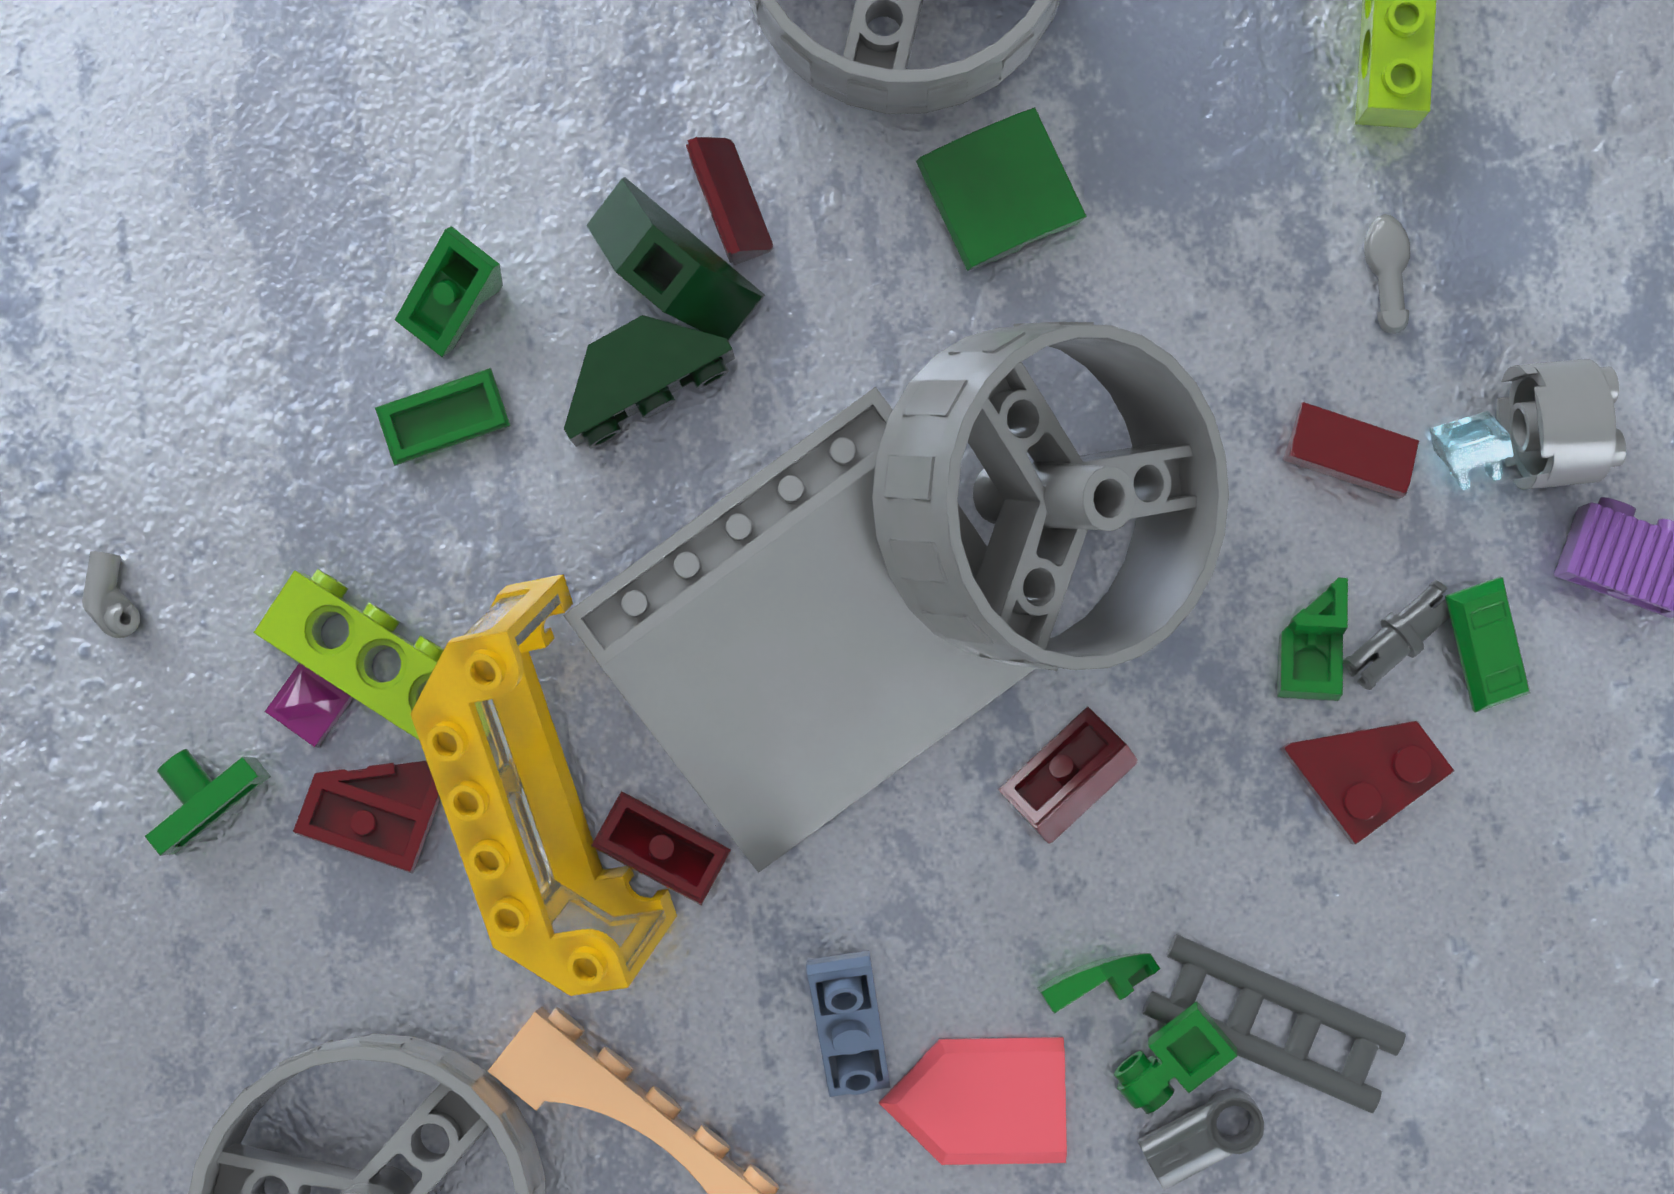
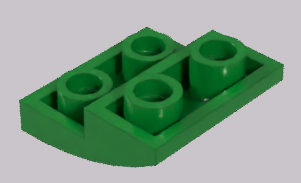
M1035 107L958 138L921 156L916 161L967 271L1014 254L1026 244L1075 226L1087 217Z

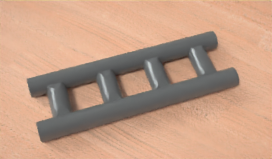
M1178 934L1174 936L1169 946L1167 957L1184 965L1170 998L1152 991L1145 1003L1144 1015L1168 1024L1195 1003L1206 975H1210L1241 989L1227 1023L1211 1017L1237 1047L1238 1056L1369 1113H1374L1381 1099L1382 1091L1364 1082L1378 1049L1394 1056L1399 1054L1406 1037L1404 1032ZM1264 999L1298 1014L1284 1048L1250 1034ZM1321 1024L1355 1038L1341 1073L1307 1059Z

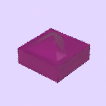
M299 663L264 712L312 746L319 747L351 703L353 697Z

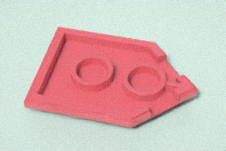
M1064 1038L939 1039L922 1056L918 1063L879 1101V1104L941 1165L1066 1163Z

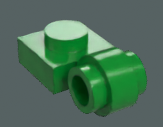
M1196 1001L1148 1038V1047L1158 1057L1157 1059L1154 1056L1147 1058L1142 1051H1138L1119 1065L1114 1072L1115 1078L1119 1081L1117 1090L1134 1109L1141 1107L1146 1114H1150L1163 1106L1173 1095L1175 1089L1169 1083L1171 1079L1175 1077L1183 1088L1190 1093L1238 1056L1237 1047Z

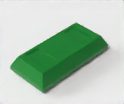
M491 368L375 407L394 466L511 426Z
M1497 577L1446 595L1445 599L1473 712L1476 713L1529 694L1530 689L1503 577Z

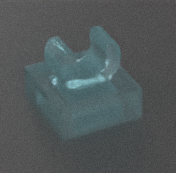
M1489 411L1430 428L1433 450L1448 466L1451 477L1463 490L1470 489V480L1468 478L1470 469L1483 465L1485 472L1493 481L1499 480L1503 473V466L1500 460L1513 456L1510 434Z

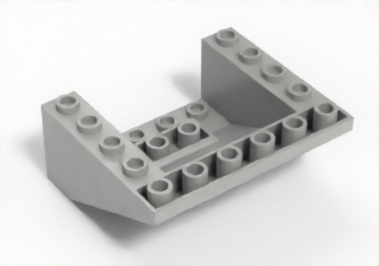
M876 387L563 615L606 675L758 873L1036 669L981 658L979 655L964 652L934 635L909 610L889 577L876 538L872 494L876 455L888 418L893 409ZM958 504L961 540L972 575L976 580L987 545Z

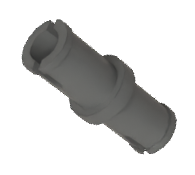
M1434 580L1424 592L1399 614L1391 612L1382 619V629L1351 656L1343 660V664L1349 674L1354 677L1372 661L1373 663L1360 674L1362 677L1357 681L1365 689L1371 690L1382 677L1406 656L1416 657L1424 649L1423 641L1450 618L1446 599L1437 607L1432 608L1443 598L1442 594L1448 588L1441 582Z

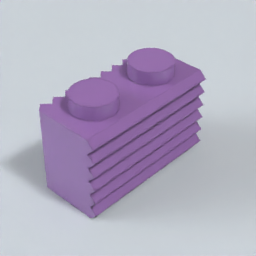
M1601 497L1598 504L1591 502L1578 507L1554 576L1665 617L1674 618V521L1658 519L1657 524L1654 525L1647 521L1638 520L1634 517L1635 507L1605 497Z

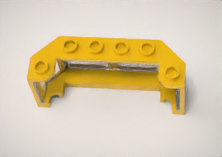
M564 574L504 587L497 594L490 609L463 636L452 638L447 642L410 715L493 948L569 996L628 988L677 917L668 889L657 890L652 898L638 895L629 884L634 877L632 868L623 866L603 870L597 850L591 847L593 839L529 653L532 650L546 648L555 639L551 628L544 629L546 619L552 615L565 613L573 605Z

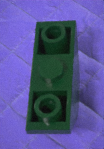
M626 177L619 181L586 225L618 275L662 312L702 332L727 338L729 341L765 296L763 292Z
M645 315L639 316L588 345L564 426L567 436L575 447L586 442L589 448H594L609 441L622 431L618 423L638 412L641 413L643 418L651 417L671 406L676 401L672 393L694 382L696 388L700 389L722 378L729 372L726 363L735 359L733 349L727 338Z

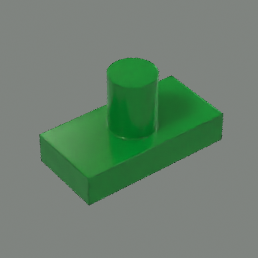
M183 749L168 759L157 770V773L183 805L145 835V838L160 856L176 854L271 776L256 757H241L212 781L188 749Z

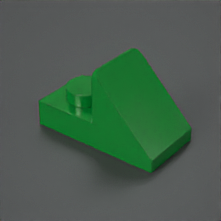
M452 226L448 227L440 237L398 312L395 321L439 356H445L455 348L479 305L501 290L503 282L500 264Z

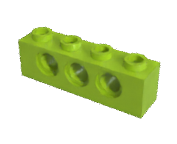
M1362 0L1355 125L1415 129L1430 112L1436 0Z
M317 569L313 576L309 577L304 573L294 570L253 633L419 740L410 714L444 649L421 635L415 644L394 632L400 623L399 620L370 602L362 611L346 601L343 597L349 588L323 571ZM342 615L349 625L348 637L341 646L330 649L322 640V626L331 616ZM385 648H393L401 659L400 671L391 681L381 682L373 673V659L379 651Z

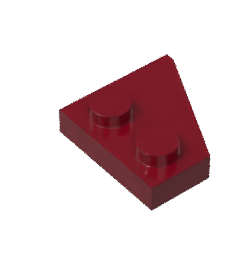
M1418 721L1287 743L1280 748L1349 842L1355 845L1454 772V769Z
M427 760L396 765L394 763L372 765L366 769L351 771L342 769L315 773L293 832L297 835L413 874L440 802Z

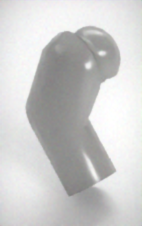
M90 551L82 606L105 634L114 638H125L134 633L138 628L140 614L138 609L116 586L121 556Z

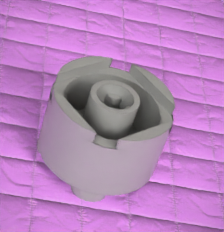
M1577 359L1515 365L1506 370L1501 382L1512 381L1509 397L1498 398L1497 436L1505 467L1517 466L1522 478L1513 480L1517 487L1524 490L1595 483L1603 480L1611 467L1621 466L1624 463L1626 443L1623 433L1616 429L1614 403L1619 395V382L1616 372L1612 367H1599L1591 359Z

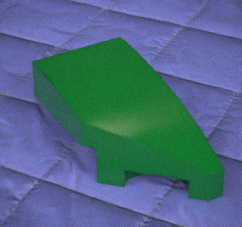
M1338 577L1306 609L1303 608L1295 615L1289 625L1279 635L1277 697L1339 701L1343 695V635L1348 628V578Z
M1151 953L1118 955L1076 967L1056 976L1037 987V989L1055 1014L1105 981L1115 997L1122 1000L1134 991L1133 987L1155 974L1160 968Z

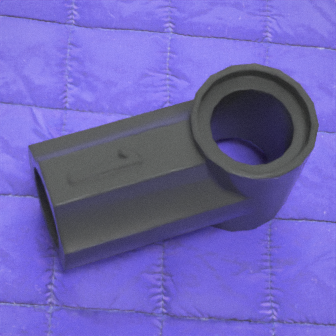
M1228 1088L1218 1091L1209 1098L1206 1104L1138 1139V1143L1163 1190H1166L1232 1154H1242L1252 1150L1259 1144L1263 1136L1264 1120L1257 1104L1249 1094L1239 1089ZM1231 1106L1242 1107L1250 1113V1123L1247 1129L1235 1136L1225 1135L1216 1127L1217 1118L1220 1113Z

